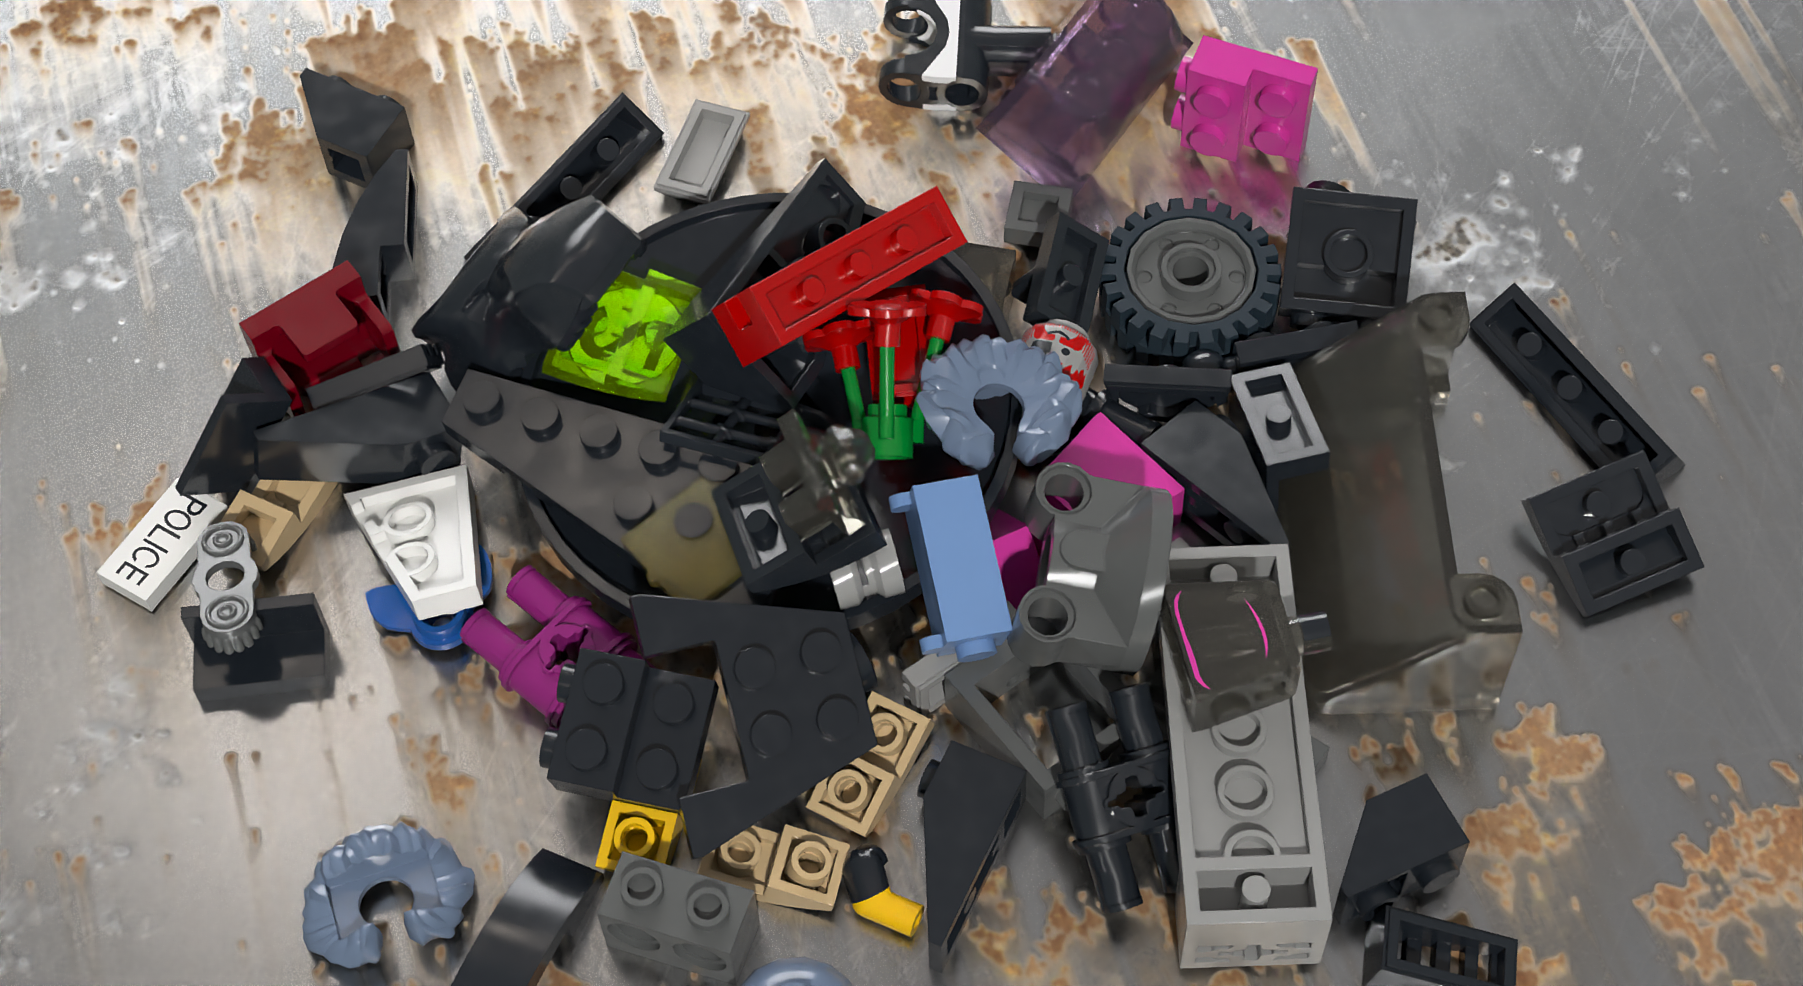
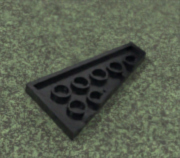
M467 370L442 420V424L449 436L503 474L507 472L531 488L534 495L551 508L558 507L575 519L579 527L653 580L663 581L685 598L773 606L780 588L752 593L746 586L710 492L752 465L659 442L660 430L664 426L662 423L474 370ZM676 428V430H675V431H678V432H682V433H686V434H690V435H694V436H698V437H702V438H706V439H710V440L713 439V438L708 437V436H704V435H701V434L693 433V432L686 431V430L679 429V428ZM725 441L723 442V443H725V444H729V445H733V446H737V447H741V448H745V449L757 451V450H754V449H750V448L743 447V446H740V445L732 444V443H729V442H725Z

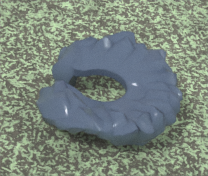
M984 334L973 341L963 338L957 345L952 343L942 355L934 354L931 361L926 359L922 363L920 372L921 392L916 395V401L923 413L928 429H931L941 440L944 452L959 460L963 466H969L979 471L982 468H986L995 457L994 433L977 416L973 406L974 398L989 399L995 396L1002 397L1010 392L1019 400L1023 409V417L1017 429L1016 441L1012 452L1025 466H1034L1037 463H1041L1066 443L1069 439L1071 427L1076 423L1082 412L1083 400L1080 386L1077 381L1071 380L1069 375L1062 373V365L1058 354L1055 351L1044 354L1043 350L1036 346L1029 348L1021 339L1007 343L1002 337L990 339L988 335Z
M401 821L396 826L385 823L376 826H365L361 831L345 836L341 845H335L332 849L325 852L322 861L318 860L314 869V878L304 889L306 904L302 911V916L305 919L301 926L303 930L302 938L308 951L324 956L330 963L347 968L360 967L367 963L376 964L381 958L383 934L373 923H368L363 919L360 913V905L365 893L374 885L384 881L401 882L407 885L413 892L414 902L412 909L404 912V925L411 940L424 946L437 938H452L455 936V927L464 918L462 907L473 895L475 874L472 868L462 866L450 842L445 838H434L422 825L417 830Z

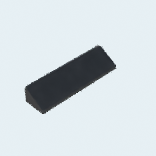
M622 92L512 207L515 206L527 212L532 221L536 222L553 211L590 195L601 201L662 137L664 132ZM497 223L463 257L466 261L494 230Z
M1515 282L1468 323L1599 467L1644 450L1658 483H1660L1686 465Z

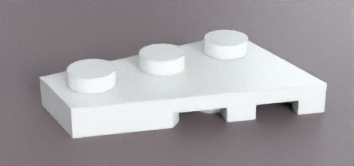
M467 464L343 494L352 516L418 620L443 614H454L464 609L483 605L474 485Z

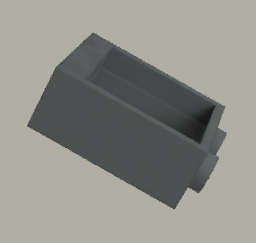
M1041 617L1028 619L1031 627L1038 633L1043 635L1057 634L1054 625L1048 620ZM1006 639L1002 645L996 646L997 654L972 662H962L944 675L945 706L986 754L1027 770L1026 800L1041 818L1045 820L1061 807L1068 811L1062 788L1057 789L1054 783L1057 780L1056 773L1062 771L1060 763L1057 762L1047 769L991 705L992 702L1044 666H1031L1021 662L1013 655ZM1061 662L1114 721V723L1095 735L1102 760L1109 759L1110 763L1119 760L1118 754L1124 752L1107 693L1125 687L1124 684L1112 671Z

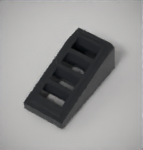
M1386 905L1369 922L1366 929L1362 985L1516 986L1518 939ZM1398 943H1402L1400 959H1397ZM1422 946L1431 947L1429 967L1421 965ZM1451 950L1460 952L1458 974L1450 972ZM1479 954L1489 955L1488 982L1477 979Z

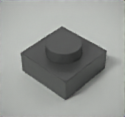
M1014 180L1004 225V242L1040 247L1046 221L1060 211L1070 217L1073 204V189Z

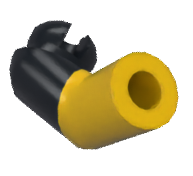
M870 843L862 844L849 852L843 863L842 877L854 911L866 919L912 937L921 922L925 907L920 903L891 892L884 865L888 862L886 853L882 848Z

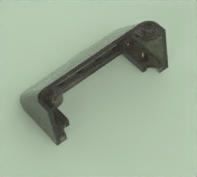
M1465 291L1420 295L1292 366L1330 451L1328 470L1279 480L1278 512H1276L1289 541L1296 616L1324 611L1331 629L1332 636L1304 641L1303 630L1297 617L1307 708L1316 713L1340 715L1497 708L1523 634L1519 605L1514 591L1505 581L1489 574H1458L1431 407L1432 402L1435 404H1447L1451 391L1448 373L1454 350L1462 345L1468 334L1470 317Z

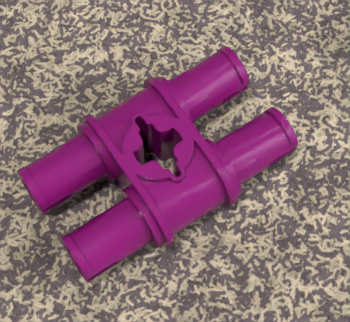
M527 565L516 573L506 588V596L544 626L533 639L524 641L486 608H482L474 613L466 621L460 632L461 641L499 671L498 679L501 681V686L507 692L515 691L545 716L544 721L548 726L556 727L557 729L560 728L566 705L557 701L559 676L566 662L575 664L574 661L579 656L580 648L646 660L650 668L658 669L647 659H643L642 655L637 652L638 645L632 634L629 632L621 633L591 608L590 600L586 597H569L532 565ZM561 659L563 662L557 665V661Z

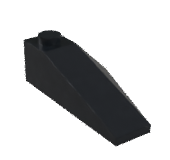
M826 158L817 162L696 295L663 338V341L705 385L785 412L794 409L823 368L827 350L807 352L803 338L800 336L743 367L711 309L736 296L748 287L859 228L866 202ZM829 320L812 330L823 329L824 326L828 324Z

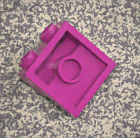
M1203 35L1194 57L1184 56L1180 63L1174 90L1185 93V95L1181 94L1177 100L1172 115L1171 128L1182 131L1180 146L1196 150L1198 153L1206 156H1216L1236 162L1242 146L1245 145L1258 149L1268 155L1282 156L1299 161L1307 142L1318 68Z

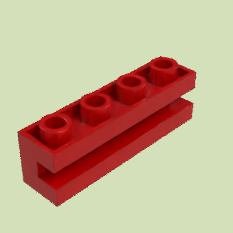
M935 186L748 287L711 310L742 366L745 367L848 310L849 302L866 300L968 241L939 188Z

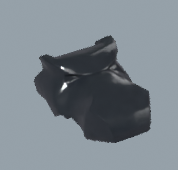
M592 195L569 203L536 222L532 221L527 212L514 206L506 210L497 219V226L467 260L440 298L417 320L411 331L415 338L421 339L427 344L438 343L440 351L445 357V373L450 385L456 392L468 369L519 383L523 372L522 368L529 364L536 353L550 350L561 352L571 350L577 340L584 334V328L588 327L592 322L591 316L598 310L597 302L612 286L630 260H636L637 257L641 258L647 249L646 241L604 203Z

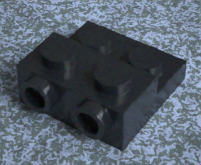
M1294 186L1283 263L1278 316L1290 317V327L1297 330H1303L1307 326L1321 321L1344 323L1356 320L1361 337L1387 338L1389 328L1400 329L1405 321L1418 199Z
M580 648L577 663L566 662L561 670L557 685V701L566 705L560 728L549 727L544 734L539 754L540 767L548 769L546 779L556 790L607 801L616 800L680 815L677 799L693 795L719 686L715 680L650 668L646 660Z

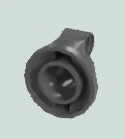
M1069 462L1054 463L1047 466L1039 474L1024 509V522L1036 538L1043 541L1035 588L1025 594L1011 621L1013 631L1007 637L1008 645L1015 657L1031 666H1047L1054 662H1064L1134 676L1140 671L1149 651L1166 585L1173 529L1172 495L1166 489L1094 477L1089 475L1080 466ZM1046 497H1061L1070 504L1073 510L1061 511L1048 503ZM1041 617L1048 620L1054 625L1057 634L1043 635L1038 633L1031 627L1028 619Z

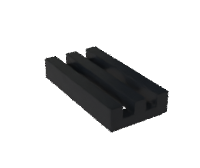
M438 343L432 345L419 344L306 388L313 409H320L427 372L431 373L443 368L442 365L445 364Z

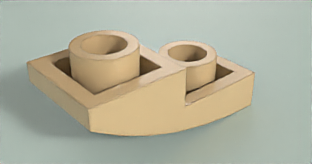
M874 691L871 692L867 704L878 745L819 782L806 805V808L865 838H868L894 799L935 725L931 719Z
M787 824L784 825L781 834L752 825L702 857L697 874L754 890L756 901L810 910L832 911L842 878L843 863L849 852L850 844Z

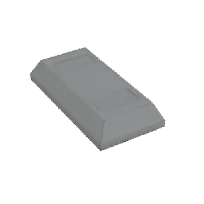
M695 99L654 184V191L665 196L699 205L710 203L746 127L750 113Z

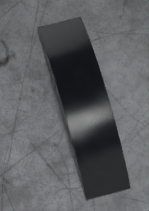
M542 848L521 871L492 912L469 950L451 986H537L564 935L567 934L573 937L605 879L603 873Z

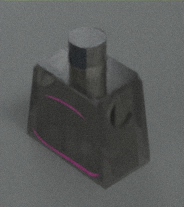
M1270 580L1173 583L1165 585L1159 620L1192 733L1203 731L1291 698L1296 694L1302 668L1300 656L1331 651L1332 649L1331 629L1325 612L1318 610L1287 616L1278 585Z

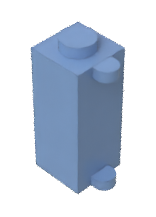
M978 475L914 485L908 492L890 496L888 501L891 512H905L931 628L932 636L919 640L922 654L936 653V656L939 657L956 653L958 662H972L997 654L996 646L1003 644L1013 631Z

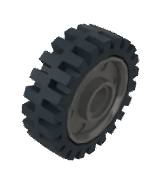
M1182 198L1169 199L1166 212L1162 210L1158 202L1145 207L1144 218L1135 211L1126 218L1124 228L1117 226L1111 234L1110 244H1108L1099 284V307L1101 317H1105L1107 331L1110 336L1117 334L1118 346L1126 353L1136 347V360L1147 366L1154 356L1159 357V366L1166 364L1175 365V362L1182 363L1187 355L1200 349L1213 350L1223 358L1232 356L1234 342L1243 341L1245 338L1256 333L1270 332L1273 327L1279 305L1282 278L1281 264H1278L1279 254L1275 244L1268 245L1269 235L1261 226L1252 230V218L1244 212H1241L1232 220L1231 206L1221 202L1218 203L1214 212L1207 211V199L1194 198L1192 209L1184 208Z

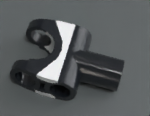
M888 0L885 4L883 17L885 28L899 38L909 39V42L927 47V49L917 54L905 55V58L886 62L881 67L878 83L880 93L894 104L933 111H970L981 107L986 102L989 76L1050 78L1051 27L991 25L992 4L990 0ZM902 11H914L921 16L914 19H902L897 17L896 14ZM897 78H904L907 80H911L916 84L912 86H900L893 83L891 80Z

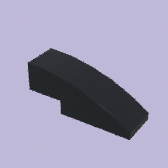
M396 149L370 181L356 203L342 233L333 263L334 268L346 260L350 262L361 276L368 297L388 322L391 281L415 280L418 183L408 149Z

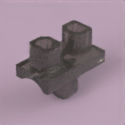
M794 409L780 417L777 421L785 440L759 457L765 474L772 484L784 494H787L801 483L804 485L778 504L785 523L804 540H807L832 522L849 536L865 525L848 485L861 483L865 478L864 472L875 459V447L870 437L860 429H845L840 424L829 427L826 431V437L807 432L800 414Z

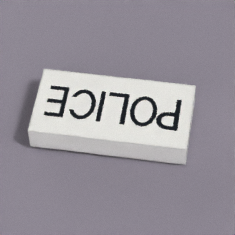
M178 478L96 572L102 584L150 611L154 610L197 559V541L201 533L209 526L221 522L228 510L227 505L207 494L180 496L175 488L179 480Z

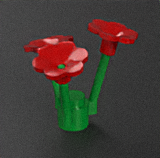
M914 288L909 292L908 302L894 299L849 302L848 315L864 317L866 319L855 322L852 320L836 321L827 324L823 329H815L803 334L805 350L807 352L830 351L835 372L842 374L852 420L851 443H861V458L876 460L913 459V444H924L925 418L916 401V396L910 418L907 417V405L894 404L895 347L901 346V323L912 317L926 316V313L930 316L925 338L930 340L925 360L931 361L932 355H941L943 345L950 343L955 322L972 324L982 322L984 307L981 304L964 300L960 296L948 291L934 290L930 292ZM874 339V346L880 347L879 404H869L868 417H866L856 370L861 368L856 346ZM920 380L916 395L921 392Z

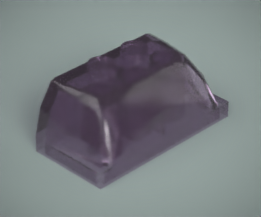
M1079 0L976 129L1036 182L1044 185L1072 188L1074 198L1194 42L1183 34L1180 22L1164 0Z

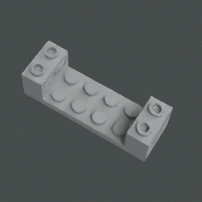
M1288 544L1171 548L1166 585L1152 638L1153 659L1161 658L1167 734L1170 749L1169 757L1179 859V876L1174 906L1180 969L1320 964L1332 924V911ZM1180 591L1178 599L1180 619L1195 657L1200 677L1210 689L1202 686L1196 680L1174 608V600ZM1247 602L1257 614L1265 630L1268 643L1267 656L1261 629Z

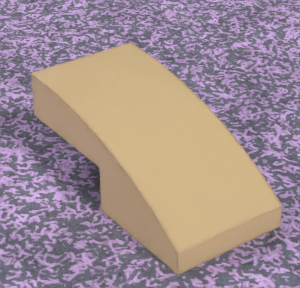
M260 480L252 494L240 489L221 522L233 521L240 523L247 529V532L257 546V550L252 552V559L255 561L258 569L266 571L303 534L326 503L338 482Z

